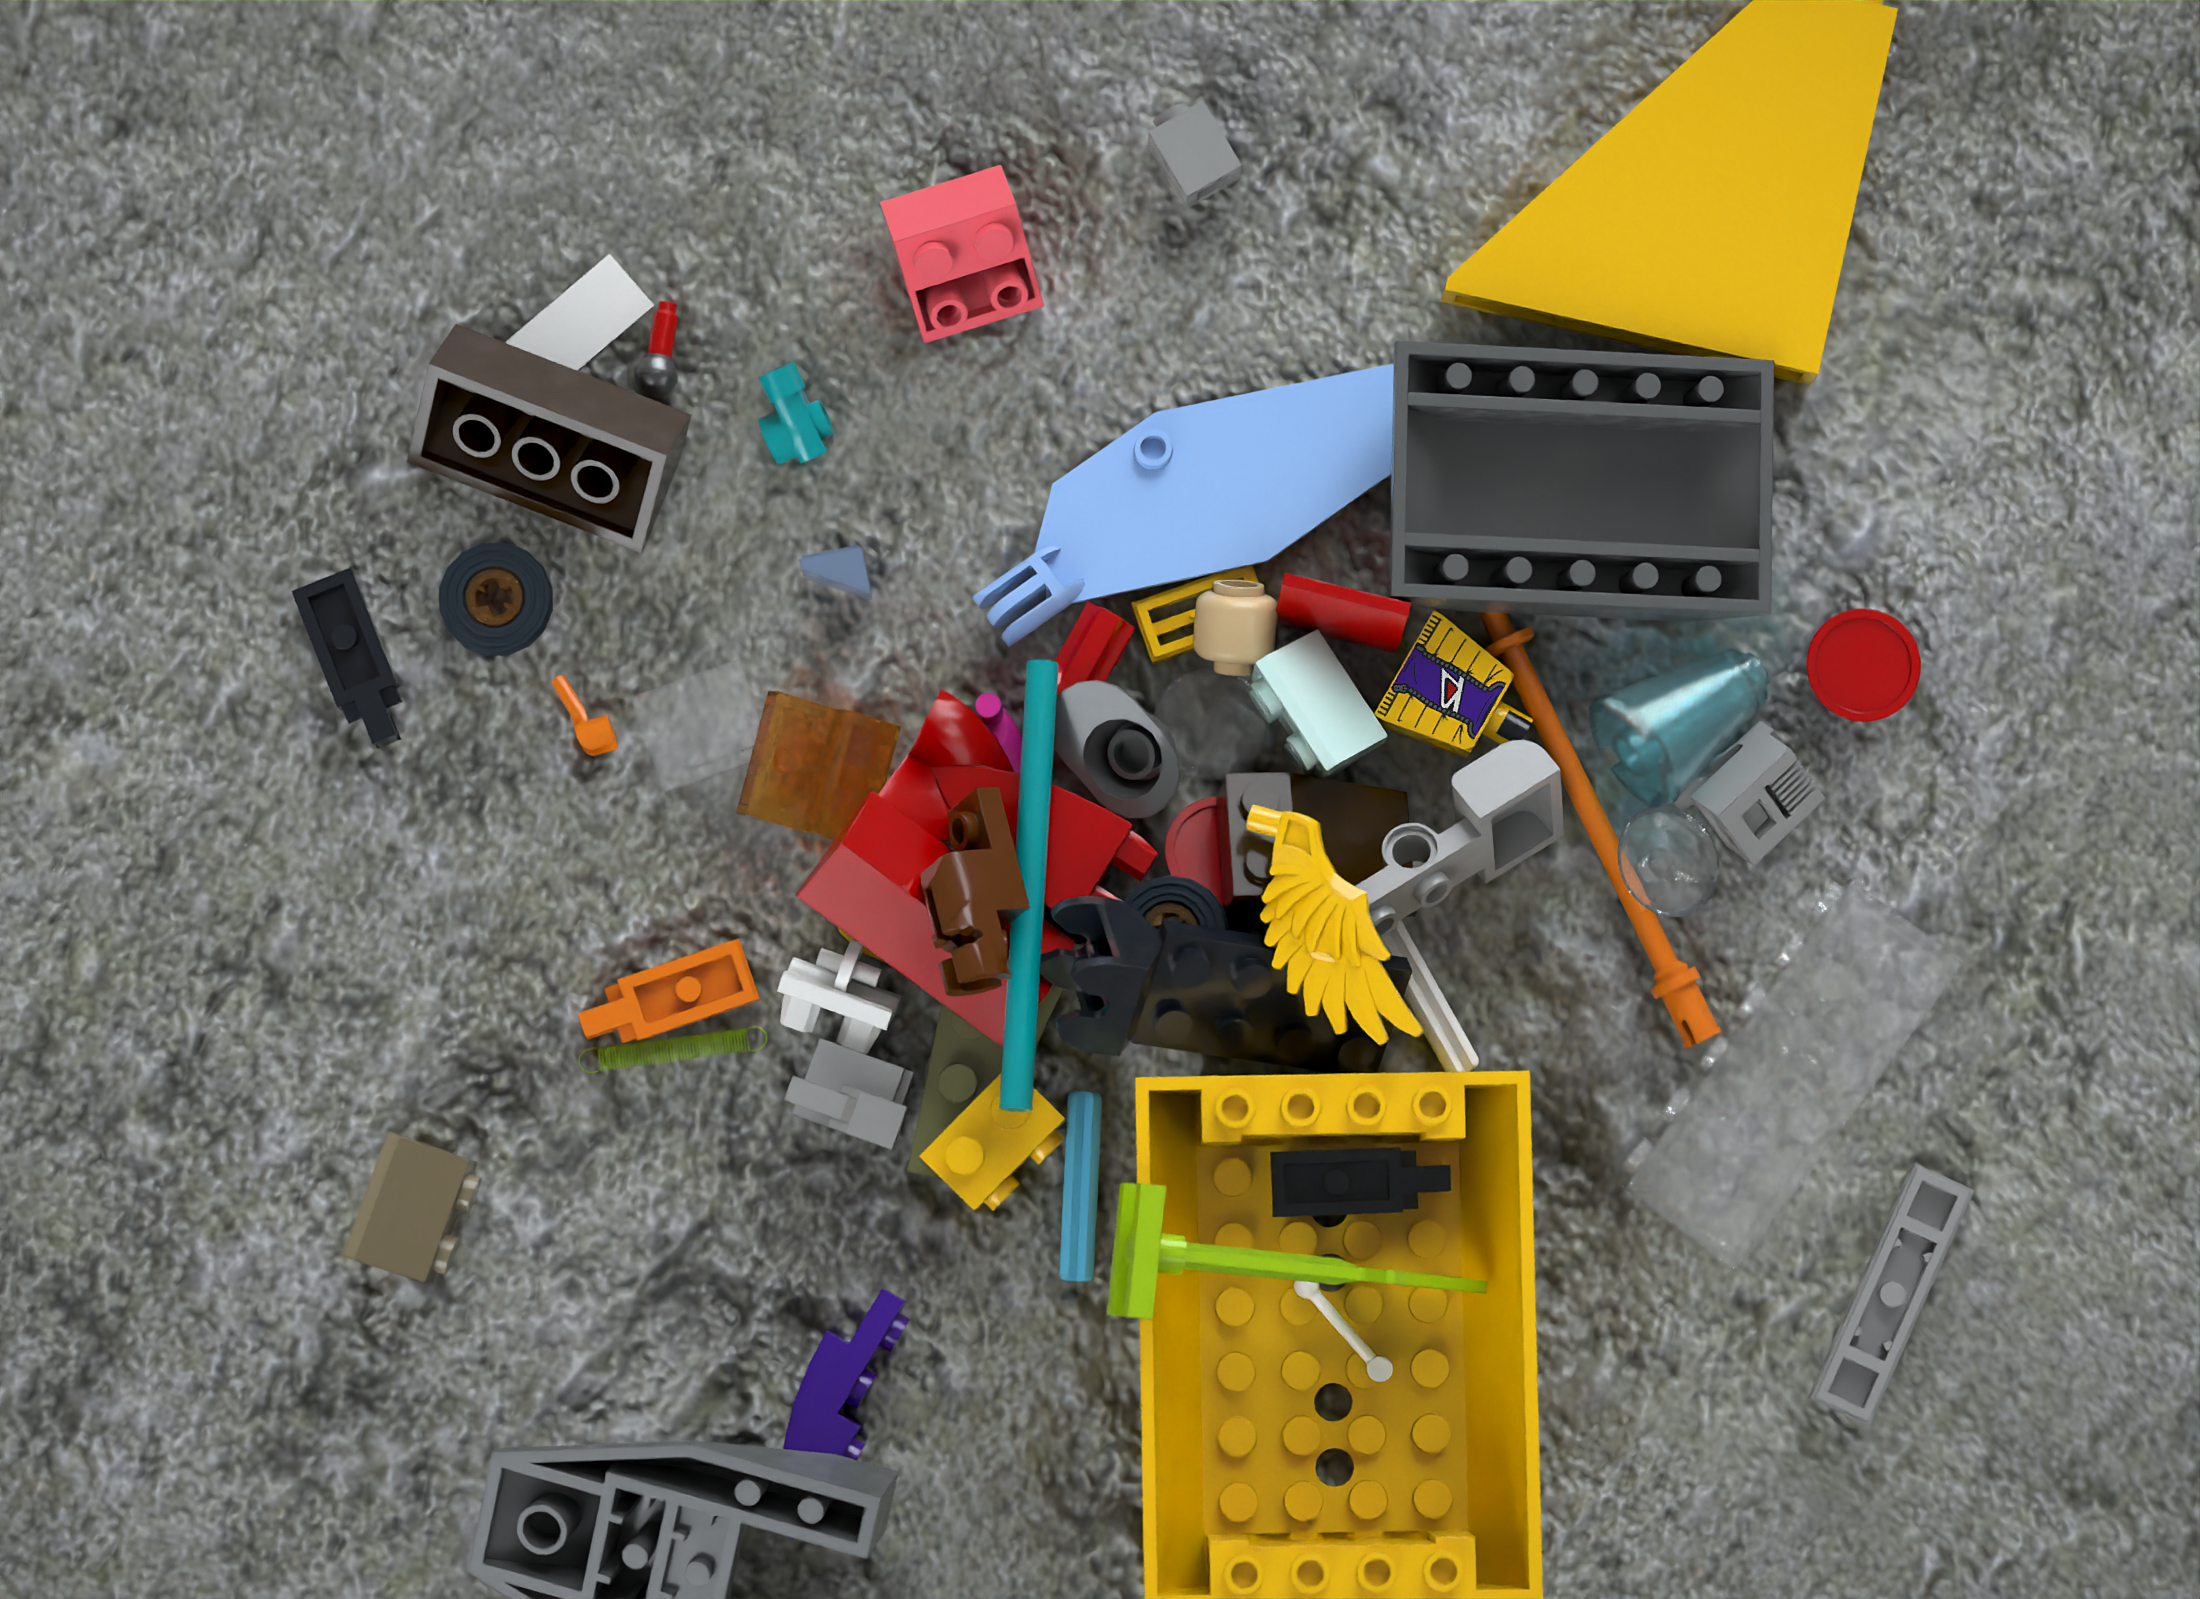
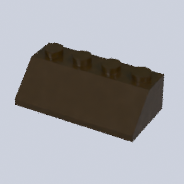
M455 324L428 364L407 462L642 553L678 467L692 415Z

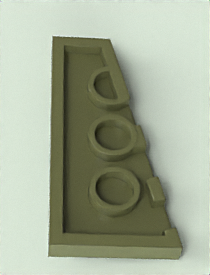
M1074 944L1072 950L1080 949L1083 945ZM1052 984L1049 992L1038 1005L1036 1047L1064 988ZM943 1004L940 1009L907 1169L909 1173L938 1179L941 1178L919 1156L1001 1074L1003 1046H998Z

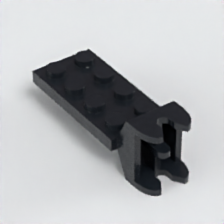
M1098 896L1068 898L1056 904L1051 910L1052 919L1067 933L1079 934L1087 938L1086 944L1080 949L1058 948L1041 954V975L1058 987L1076 991L1081 1010L1078 1009L1056 1017L1055 1024L1060 1037L1077 1049L1120 1057L1131 1040L1133 1044L1338 1074L1377 1073L1388 1041L1382 1045L1376 1043L1361 1028L1348 1007L1347 1032L1343 1034L1335 1033L1323 1005H1321L1318 1016L1306 1015L1303 994L1304 984L1299 994L1287 992L1288 964L1282 970L1275 969L1271 965L1277 945L1275 947L1267 946L1264 943L1265 936L1166 920H1162L1160 930L1158 931L1126 901ZM1391 955L1389 960L1380 961L1403 999L1412 974V968L1407 957ZM1380 1014L1388 1038H1390L1394 1025Z

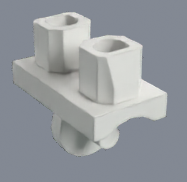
M854 939L850 941L845 955L821 948L816 964L794 957L788 970L784 971L777 990L784 994L780 1018L782 1025L801 1032L812 1033L817 1025L822 1008L845 1016L836 1042L863 1054L869 1052L881 1030H887L897 1012L902 996L876 987L882 969L860 962L864 946Z

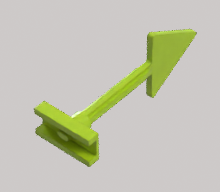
M1120 1183L1107 1315L1153 1320L1157 1274L1180 1275L1183 1269L1333 1285L1363 1281L1486 1294L1487 1281L1388 1269L1362 1268L1344 1260L1330 1257L1188 1243L1183 1235L1162 1233L1166 1186Z

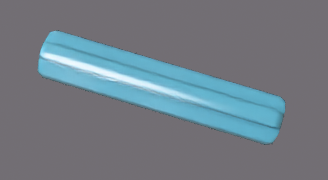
M1074 1091L1069 1094L1067 1101L1059 1270L1061 1279L1065 1281L1088 1282L1094 1276L1102 1097L1096 1092Z

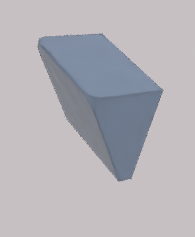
M855 545L804 555L802 559H799L804 578L860 598L873 600L862 547Z

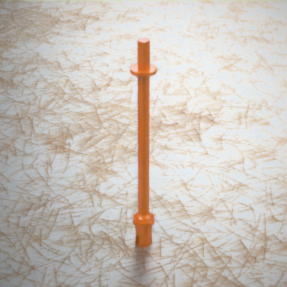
M1478 612L1493 641V644L1484 649L1494 658L1500 656L1504 666L1515 675L1512 682L1530 718L1533 719L1532 723L1548 755L1560 768L1561 781L1655 970L1652 979L1655 986L1650 988L1655 1000L1660 997L1662 998L1685 1049L1722 1032L1695 981L1701 978L1696 967L1694 966L1689 969L1687 963L1677 959L1523 647V644L1530 641L1535 635L1532 628L1527 627L1516 632L1507 613Z

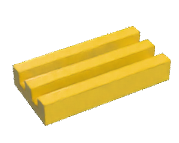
M1253 566L1216 573L1132 602L1131 607L1137 619L1139 630L1147 647L1152 665L1194 651V634L1161 646L1157 637L1194 624L1195 609L1155 623L1151 622L1150 612L1213 590L1214 581L1244 580L1259 583Z

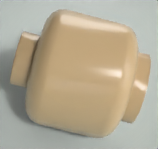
M1243 580L1214 581L1213 590L1204 592L1196 601L1193 636L1195 652L1206 660L1214 661L1213 671L1215 673L1232 676L1251 675L1252 664L1276 651L1278 628L1276 600L1264 594V585L1261 583Z

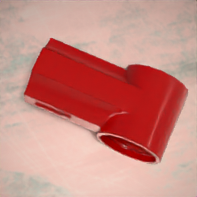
M1087 602L1055 659V662L1059 663L1057 697L1062 690L1079 681L1100 680L1107 682L1114 667L1117 666L1127 648L1135 627L1109 610Z

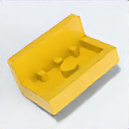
M1001 1074L919 1156L975 1212L984 1203L994 1211L1020 1185L1012 1175L1028 1158H1032L1040 1165L1065 1139L1057 1130L1066 1121L1065 1118L1034 1087L1032 1111L1014 1112L999 1109Z

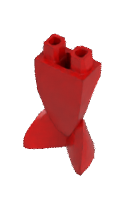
M942 689L930 709L909 754L878 795L936 839L950 841L947 812L976 788L999 787L1015 848L1020 774L1013 772L1014 769L1001 744L980 718L963 702ZM1051 784L1044 904L1052 909L1059 902L1078 896H1098L1121 900L1100 887L1112 865L1142 882L1159 856V853L1141 836L1133 832L1136 827L1130 822L1100 805Z

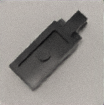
M350 567L293 590L292 595L336 706L341 711L343 710L347 722L350 724L363 719L373 745L376 744L377 749L401 740L389 709L403 702L397 689L400 685L354 570Z
M1401 1147L1270 1152L1272 1217L1403 1213V1209H1418V1193L1451 1191L1450 1165L1416 1166V1150L1401 1151Z

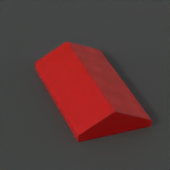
M869 791L795 896L991 1041L1002 1047L1007 979L1001 980L1002 986L983 993L957 997L946 995L938 964L943 960L952 958L951 953L944 951L942 948L936 949L931 938L934 933L921 886V873L941 856L954 851L875 792ZM1043 918L1041 954L1058 948L1072 950L1075 941ZM1011 923L1003 928L1006 930L1008 958ZM1041 973L1038 1005L1052 986V983L1046 980Z

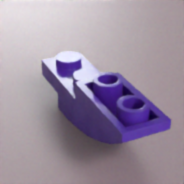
M882 1288L850 1342L830 1330L826 1331L808 1365L796 1395L786 1430L783 1449L837 1454L855 1460L858 1459L866 1444L855 1437L863 1425L841 1413L846 1402L858 1408L877 1376L868 1370L867 1367L879 1347L891 1352L905 1330L910 1319L900 1312L906 1304V1300L886 1288Z

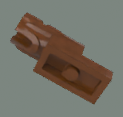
M999 787L976 788L947 812L949 839L957 852L944 854L921 873V886L934 933L931 937L934 947L936 949L942 948L944 951L951 953L952 958L943 960L938 964L944 989L948 996L957 997L983 993L1002 986V979H1012L1008 963L1006 930L1003 928L1030 908Z

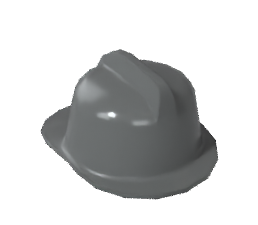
M1100 680L1079 681L1062 690L1056 702L1054 748L1063 762L1087 786L1094 797L1113 813L1126 818H1147L1164 809L1176 794L1180 779L1179 759L1176 753L1175 741L1168 727L1156 716L1148 714L1133 697L1116 685Z

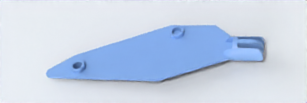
M1393 364L1153 413L1052 484L1035 552L979 591L972 599L980 609H986L995 604L988 612L986 618L994 629H1000L1009 625L1001 638L1008 647H1011L1074 603L1267 563L1391 476Z

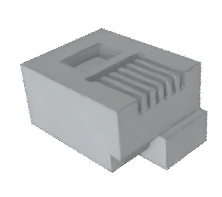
M1759 721L1726 751L1706 760L1705 762L1709 767L1667 794L1681 812L1695 803L1724 844L1753 866L1825 799L1818 787L1815 786L1816 784L1811 781L1812 779L1808 776L1809 774L1804 771V767L1797 761L1798 759L1792 750L1782 742L1774 729L1762 721Z
M819 1038L805 1079L792 1076L784 1100L795 1104L792 1112L795 1116L893 1150L908 1109L904 1104L915 1073Z

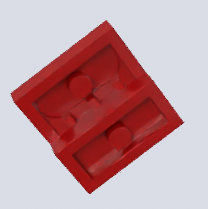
M1285 573L1276 612L1279 626L1308 633L1318 629L1324 637L1396 654L1406 626L1411 603Z

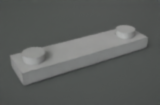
M1916 1163L1911 1165L1808 1399L1870 1426L1973 1195V1189Z

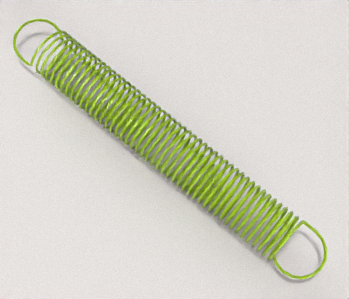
M751 1026L747 1029L745 1027L743 1029L740 1028V1030L739 1028H737V1031L736 1029H734V1032L731 1029V1031L724 1030V1032L721 1031V1033L720 1031H718V1034L716 1031L715 1033H705V1035L704 1033H702V1036L700 1033L699 1035L695 1034V1036L693 1034L692 1037L691 1035H689V1038L686 1035V1037L680 1036L679 1038L676 1037V1039L675 1037H673V1040L670 1037V1039L664 1038L663 1040L660 1039V1041L659 1039H657V1042L656 1040H651L650 1042L647 1041V1043L646 1041H644V1043L641 1041V1044L640 1042H635L634 1044L631 1043V1045L630 1043H628V1046L625 1043V1045L619 1044L618 1046L615 1045V1047L612 1045V1048L611 1046H606L602 1048L599 1047V1049L597 1047L586 1049L580 1054L579 1065L580 1068L587 1073H596L599 1070L602 1072L603 1062V1069L604 1071H606L603 1055L604 1049L607 1071H609V1066L610 1070L612 1071V1064L613 1069L615 1070V1062L613 1056L614 1048L616 1068L618 1070V1060L616 1055L617 1047L619 1067L620 1069H622L619 1053L620 1046L623 1068L625 1069V1063L626 1068H628L626 1047L628 1051L629 1067L631 1068V1060L629 1054L630 1046L632 1065L634 1067V1058L632 1052L633 1045L636 1067H638L635 1048L636 1045L638 1053L639 1066L641 1067L639 1046L641 1051L642 1066H644V1059L642 1053L643 1045L645 1065L647 1066L645 1044L647 1048L648 1063L650 1065L648 1043L650 1047L652 1065L654 1064L651 1044L653 1045L655 1064H657L655 1044L657 1048L658 1063L660 1064L658 1043L660 1047L661 1062L663 1064L661 1042L663 1046L665 1063H667L664 1041L666 1044L668 1062H670L668 1043L670 1047L671 1062H673L671 1042L673 1046L674 1061L676 1062L674 1041L676 1045L677 1059L679 1061L677 1039L679 1043L681 1061L683 1060L681 1042L683 1047L684 1060H686L684 1041L686 1045L687 1060H689L687 1040L689 1044L690 1059L692 1060L690 1038L692 1042L693 1057L695 1059L693 1037L696 1046L697 1059L699 1058L697 1040L699 1044L700 1058H702L700 1039L702 1043L703 1057L705 1058L703 1037L706 1048V1056L708 1058L706 1036L708 1040L710 1057V1039L712 1044L713 1056H715L713 1038L715 1042L716 1056H718L716 1036L718 1041L719 1055L721 1056L719 1035L721 1039L722 1053L724 1055L722 1034L725 1043L726 1055V1037L728 1042L729 1054H731L729 1045V1035L731 1040L732 1054H734L732 1034L735 1045V1053L737 1054L735 1033L737 1037L738 1051L740 1053L738 1032L741 1041L742 1053V1034L744 1039L745 1052H747L745 1033L747 1038L748 1050L757 1051L762 1049L766 1045L767 1035L762 1028L758 1026ZM750 1028H759L765 1033L766 1041L759 1049L750 1050L747 1030ZM591 1049H597L599 1054L600 1068L594 1072L584 1070L580 1064L582 1054ZM623 1049H624V1053H625V1063H624V1057H623ZM610 1050H611V1054H612V1064H611V1058H610ZM606 1051H608L609 1066H608V1059H607V1052H606Z

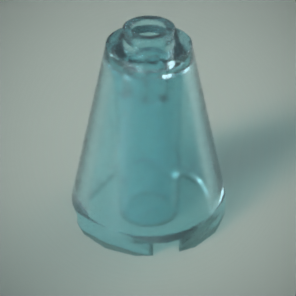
M1731 648L1601 696L1599 700L1589 706L1588 721L1599 750L1609 744L1619 760V763L1610 769L1624 787L1648 807L1656 809L1662 804L1666 807L1670 803L1675 802L1767 701V685L1770 682V678L1765 666L1758 657L1752 653L1744 654L1738 649Z

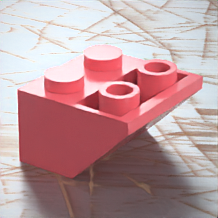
M1001 165L880 202L924 344L1044 306L1017 205Z

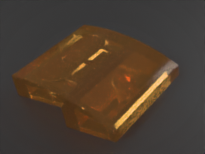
M768 691L736 814L834 841L868 792L873 791L878 795L885 786L901 726L847 709H834L780 691Z

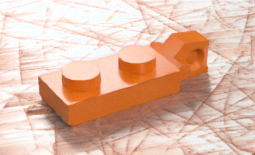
M738 938L617 979L618 984L604 988L609 1003L577 1014L587 1040L618 1030L621 1041L624 1044L636 1039L640 1042L760 1001V997L741 941Z

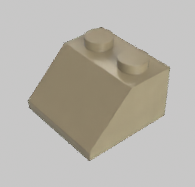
M387 1132L342 1256L424 1283H433L437 1272L446 1275L459 1244V1238L451 1236L459 1211L466 1214L470 1212L481 1184V1177L473 1175L477 1162L415 1139Z

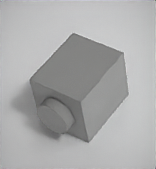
M1204 100L1191 108H1188L1185 102L1179 103L1167 109L1153 120L1156 128L1149 131L1148 147L1185 210L1240 179L1242 165Z

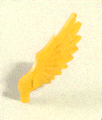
M1253 805L1248 815L1246 829L1276 837L1273 847L1272 866L1269 870L1270 874L1275 877L1269 883L1262 896V901L1267 905L1261 912L1260 918L1265 923L1271 922L1264 943L1270 947L1277 945L1271 965L1275 969L1282 970L1288 964L1287 992L1299 994L1304 984L1303 994L1306 1015L1318 1016L1321 1005H1323L1336 1034L1347 1032L1348 1007L1361 1028L1379 1045L1385 1044L1389 1040L1380 1014L1404 1032L1416 1038L1421 1036L1424 1029L1403 1001L1380 961L1389 960L1391 954L1374 927L1369 913L1368 892L1353 886L1336 873L1325 854L1320 823L1300 813L1280 812Z

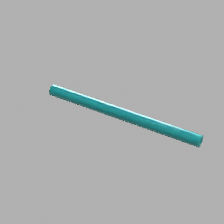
M1029 660L1026 666L1015 852L1030 908L1013 920L1010 925L1008 963L1012 979H1007L999 1104L1000 1110L1014 1112L1032 1111L1059 663L1050 660Z

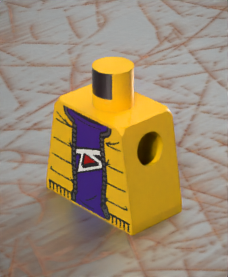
M1435 610L1429 617L1374 713L1383 729L1464 758L1468 757L1481 734L1500 745L1513 740H1522L1533 721L1529 716L1500 701L1515 675L1446 617Z

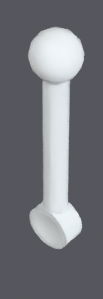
M1295 1281L1294 1290L1296 1294L1301 1298H1309L1367 1364L1366 1372L1368 1376L1377 1382L1388 1380L1393 1372L1390 1360L1383 1356H1376L1319 1291V1283Z

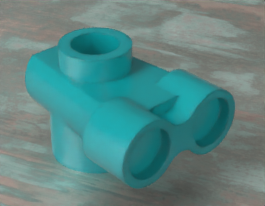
M789 362L760 376L761 385L770 403L774 404L776 411L759 418L758 421L763 437L776 463L781 465L797 457L800 463H804L826 453L829 447L825 438L835 434L833 425L820 399L809 403L803 389L806 386L795 362Z

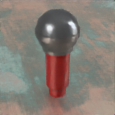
M658 302L657 311L653 313L647 354L643 356L634 372L635 383L639 391L654 398L665 397L674 390L678 383V375L674 365L675 361L672 358L678 316L676 315L677 304L673 302Z

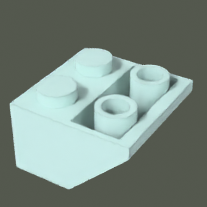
M1318 629L1268 654L1255 663L1252 674L1254 682L1251 684L1252 690L1249 691V695L1269 724L1278 719L1288 733L1289 737L1286 738L1288 743L1284 745V748L1301 774L1309 775L1313 772L1316 777L1329 779L1385 743L1388 737L1387 733Z

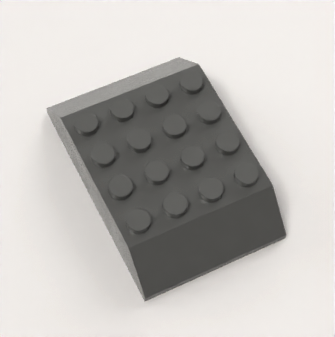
M1395 341L1389 598L1442 611L1683 622L1771 614L1774 360Z

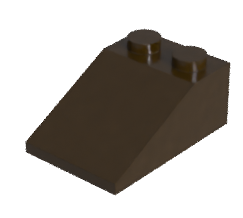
M1291 772L1225 773L1216 804L1223 908L1226 912L1227 921L1261 920L1260 914L1267 905L1262 901V896L1269 883L1275 877L1270 874L1269 870L1272 866L1273 847L1276 837L1246 829L1248 815L1253 805L1280 812H1296L1320 823L1325 854L1336 873L1345 881L1356 886L1384 869L1382 844L1386 835L1395 827L1409 823L1407 792ZM1413 861L1406 862L1401 866L1413 868ZM1414 911L1406 917H1415L1417 911Z

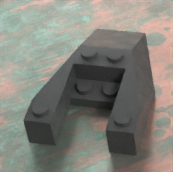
M704 1441L496 1448L491 1455L468 1572L509 1599H730L746 1525L867 1559L886 1531L899 1472L837 1454Z

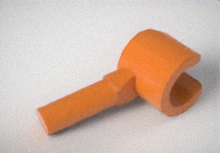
M560 675L553 679L551 684L571 715L570 718L574 723L577 739L585 753L597 756L616 750L618 743L608 714L589 719L585 707L565 675Z

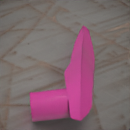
M993 693L977 695L975 705L977 716L1001 744L1014 769L1013 772L1020 774L1022 735L1016 723L1002 707L998 696Z

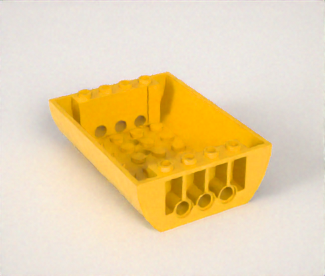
M1530 1071L1135 1077L1137 1183L1166 1186L1162 1233L1183 1235L1188 1243L1320 1257L1325 1254H1335L1344 1261L1362 1268L1398 1270L1487 1281L1486 1294L1363 1281L1345 1283L1341 1289L1334 1292L1323 1291L1319 1288V1291L1376 1356L1386 1357L1392 1363L1393 1372L1390 1378L1383 1382H1377L1368 1376L1366 1372L1367 1364L1314 1303L1309 1298H1301L1296 1294L1294 1290L1295 1280L1183 1269L1180 1275L1158 1273L1153 1320L1139 1318L1144 1599H1543ZM1401 1147V1151L1416 1150V1166L1450 1165L1451 1191L1418 1193V1209H1403V1213L1346 1215L1339 1225L1330 1228L1321 1226L1312 1216L1272 1217L1270 1152ZM1326 1384H1341L1348 1390L1351 1396V1408L1348 1414L1338 1421L1323 1419L1315 1409V1395ZM1327 1449H1342L1351 1457L1353 1463L1352 1474L1341 1485H1326L1317 1476L1315 1468L1317 1459Z

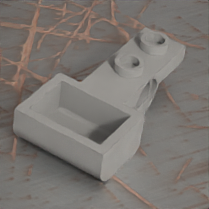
M1526 740L1509 741L1457 771L1452 777L1456 824L1444 832L1436 834L1425 825L1406 823L1395 827L1386 835L1382 844L1384 869L1355 886L1368 892L1369 913L1380 938L1388 935L1396 927L1398 921L1421 907L1429 908L1441 902L1454 886L1475 873L1487 884L1564 836L1561 771L1542 747ZM1409 861H1420L1425 863L1417 868H1405L1401 866Z

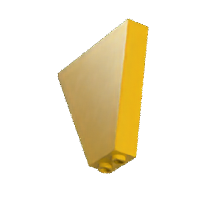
M1884 0L1751 1L1447 278L1441 302L1673 355L1774 360L1775 378L1810 385L1819 374L1898 8L1883 5Z

